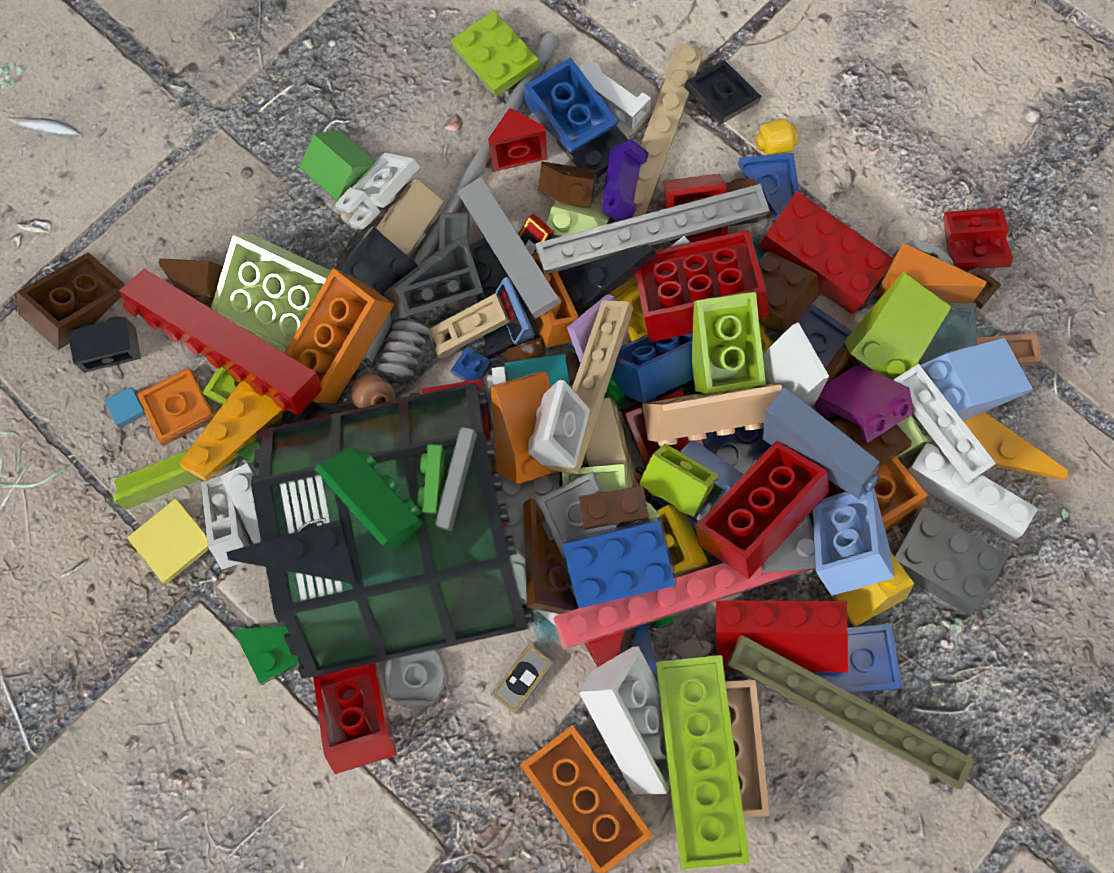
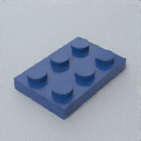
M883 624L848 628L849 673H812L851 694L901 689L902 683L892 625Z

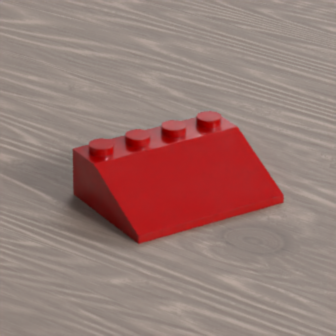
M749 230L655 250L657 255L635 273L649 342L693 333L695 300L756 292L759 319L770 317L767 292Z

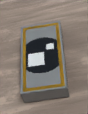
M528 644L490 695L517 714L553 666L554 662Z

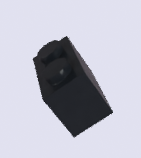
M111 317L106 322L83 324L78 329L68 331L73 364L84 373L141 359L136 327L126 317Z

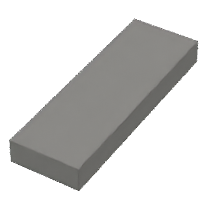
M462 427L458 435L435 523L437 527L443 530L452 531L477 437L472 429Z

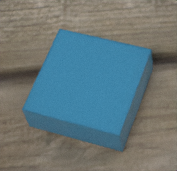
M132 387L105 400L119 428L146 415L136 395L137 393Z

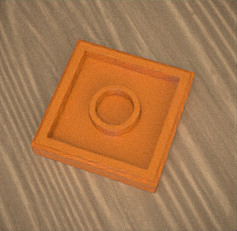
M190 367L136 394L162 446L209 423L215 416Z

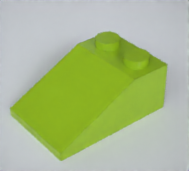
M903 271L844 343L851 355L875 372L894 380L917 365L951 306Z
M756 292L694 301L692 368L695 391L713 394L766 385Z

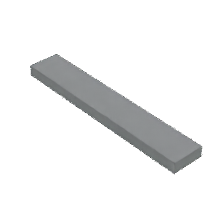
M482 177L458 190L457 193L534 318H538L561 303Z

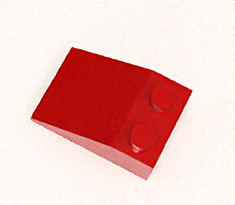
M376 663L313 677L323 754L334 774L397 755L393 729Z

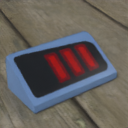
M505 277L495 293L500 297L510 320L506 326L513 343L518 345L534 338L535 334L513 282L510 278Z

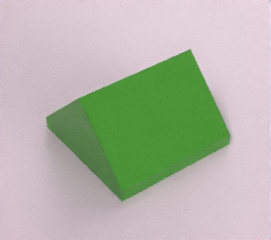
M336 130L313 134L300 164V169L338 201L376 161L344 133Z

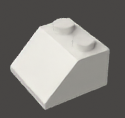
M558 380L544 393L541 406L537 409V420L533 435H531L528 443V453L541 465L576 467L590 412L587 405L564 380Z

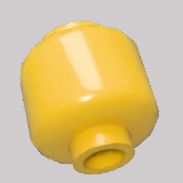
M785 118L762 123L759 127V134L754 137L757 151H762L764 155L792 153L799 142L795 124L790 123Z

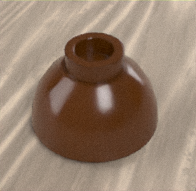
M535 338L506 350L504 355L508 361L543 357L545 351L543 339Z

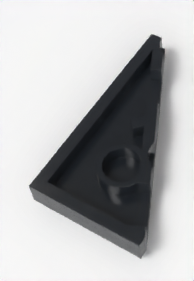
M647 245L558 272L580 317L657 254Z
M340 519L226 552L230 561L350 584L358 583L343 521Z

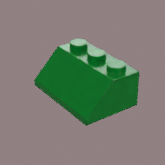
M351 446L318 464L314 470L382 546L395 550L424 524L418 518L422 511L409 497L405 501L399 497L396 491L400 487L387 473L382 477L373 468L378 463L365 449L359 452Z

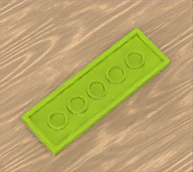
M722 655L656 662L680 869L686 870L750 863Z

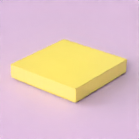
M176 498L127 537L164 584L169 583L209 550L207 535Z

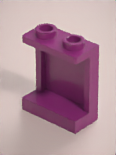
M859 364L825 384L815 403L816 412L826 420L837 414L858 425L861 430L862 439L866 442L872 441L913 414L909 387Z

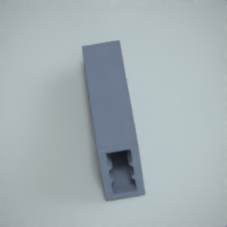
M783 388L766 409L763 440L771 445L777 440L828 471L829 481L858 499L865 490L871 492L880 478L877 474L880 462L791 391Z

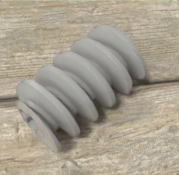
M403 317L393 322L391 326L393 332L389 333V342L384 346L386 353H383L380 357L382 364H379L376 368L377 373L398 383H405V376H414V371L409 369L408 366L418 365L419 362L412 358V355L420 356L422 351L416 347V344L424 345L426 343V340L419 335H427L430 332L427 327L418 321Z

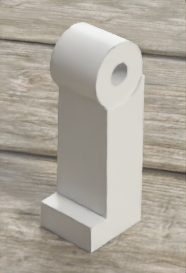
M586 62L579 67L613 115L631 130L650 112L651 98L642 92L638 97L634 96L602 73L601 67L595 62Z

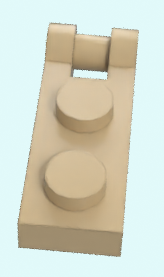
M495 293L431 327L428 335L430 340L435 342L437 357L443 359L451 356L454 351L509 323L510 320L500 297ZM450 332L452 338L446 341L445 336Z

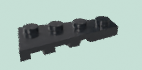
M486 238L469 245L483 289L482 293L476 295L477 303L495 294L503 278H510ZM518 292L522 305L525 309L527 317L534 331V338L540 336V332L535 324V321L530 313L528 306L526 305L520 293ZM506 324L483 336L485 356L489 360L517 346L513 343Z

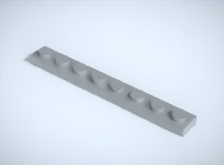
M761 184L538 242L535 243V249L544 275L643 246H652L682 238L683 236L686 237L765 216L768 214L769 208Z

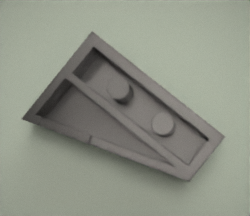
M466 236L450 241L383 292L384 297L394 304L390 311L392 321L483 292Z

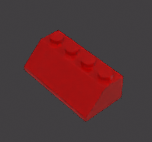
M716 601L717 655H722L724 671H736L726 666V663L739 636H744L810 672L849 673L847 601Z

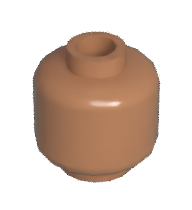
M367 374L361 376L354 383L351 397L357 408H363L394 401L395 393L392 386L382 377L376 374Z

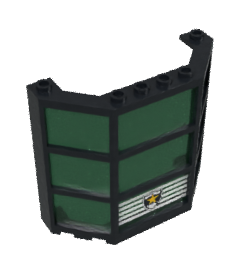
M477 383L257 431L256 439L259 442L260 448L254 451L253 465L254 468L259 467L258 475L251 476V489L261 542L340 519L343 521L358 583L350 584L266 567L273 612L277 622H284L285 627L288 629L289 633L284 634V639L291 655L298 656V671L302 679L530 629L529 622L534 621L532 608H528L527 603L525 604L524 599L521 597L511 559L512 555H517L513 535H506L504 523L510 522L506 503L500 504L497 492L503 490L499 471L493 472L491 460L496 459L494 444L492 440H486L483 418H485L484 409L489 408L485 390L479 391ZM462 427L472 429L477 435L452 531L440 529L435 524L437 516H427L422 512L418 518L424 524L395 550L382 546L314 470L321 462L351 446L359 452L365 449L378 463L373 468L382 477L387 473L400 487L396 491L403 501L409 497L423 511V507L418 506V492L420 487H425L426 474L421 473V457L423 453H427L428 445H442L446 450L443 480L444 492L460 429Z

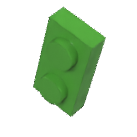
M428 445L427 453H423L421 457V473L426 475L425 487L419 488L418 506L423 507L422 512L427 516L438 515L442 500L446 450L442 445Z

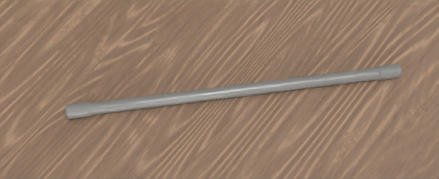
M551 33L544 35L534 52L541 66L518 82L442 212L458 213L464 203L457 191L478 179L491 158L488 143L489 136L509 108L515 111L519 110L525 100L524 85L539 76L544 65L550 60L559 44V39ZM440 216L413 260L418 266L432 256L439 246ZM390 313L364 355V361L372 363L383 345L385 337L395 321H392Z

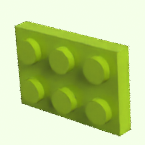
M495 10L450 40L456 52L496 97L541 66L536 55Z

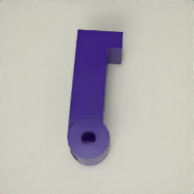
M632 139L610 149L603 194V211L617 222L632 218L635 213L636 204L634 203L640 165L647 162L649 154L648 151Z

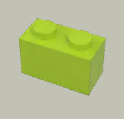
M663 444L652 455L639 485L647 489L653 496L660 497L674 505L678 511L694 517L705 504L719 475L669 445Z

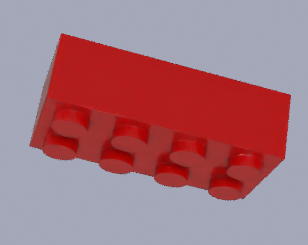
M796 191L757 246L764 253L770 251L817 274L820 292L850 314H853L865 302L894 259L799 191Z
M776 440L695 525L699 546L747 579H750L829 493L828 471Z

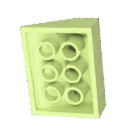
M253 234L233 235L211 309L284 353L331 271Z

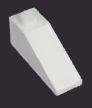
M220 476L212 478L208 482L203 481L201 482L208 548L223 570L241 563L228 560L226 552L249 546V538L246 527Z

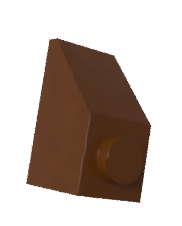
M542 161L538 190L564 204L590 207L594 199L598 170Z
M159 258L160 267L174 287L202 304L209 305V300H213L223 270L222 265L211 261Z

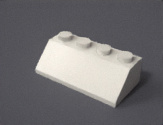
M636 646L592 670L580 689L579 694L632 793L667 794L670 788L658 683L639 646Z

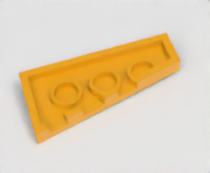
M242 381L179 462L181 468L208 482L237 457V452L247 443L252 444L256 440L257 431L265 429L270 423L274 425L283 417L282 413L285 410L279 408L270 397L258 395L249 384Z

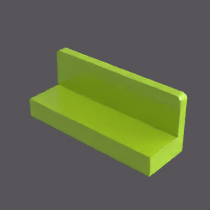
M186 450L115 479L114 483L118 493L113 495V498L123 508L130 509L201 478L181 468L179 462L188 452Z

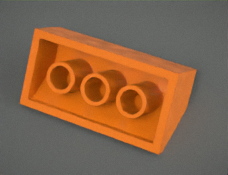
M332 268L284 352L317 373L322 391L313 399L317 403H337L394 306L391 301L374 288L336 268Z

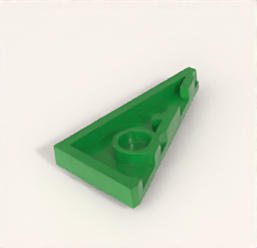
M355 622L301 625L308 644H316L317 654L359 631ZM287 627L245 628L234 631L259 684L263 685L299 665L298 656L291 655L284 639V634L289 633Z

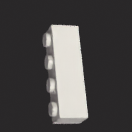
M928 442L920 449L907 469L922 489L1009 542H1013L1024 534L1038 510L1035 506L983 475L966 483L943 451Z

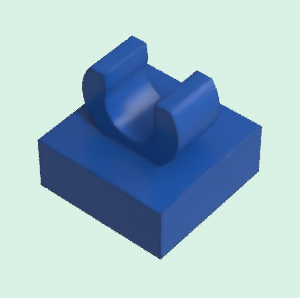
M466 347L452 367L451 373L463 381L483 379L492 366V362Z

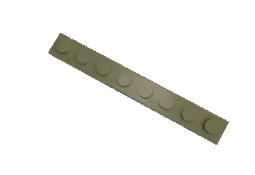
M739 636L726 666L752 680H756V682L944 783L962 790L974 759L744 636Z

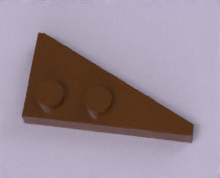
M530 498L523 503L527 607L557 614L579 609L570 589L572 581L570 574L565 568L563 557L555 540L548 539L542 526V522L546 519L536 500Z

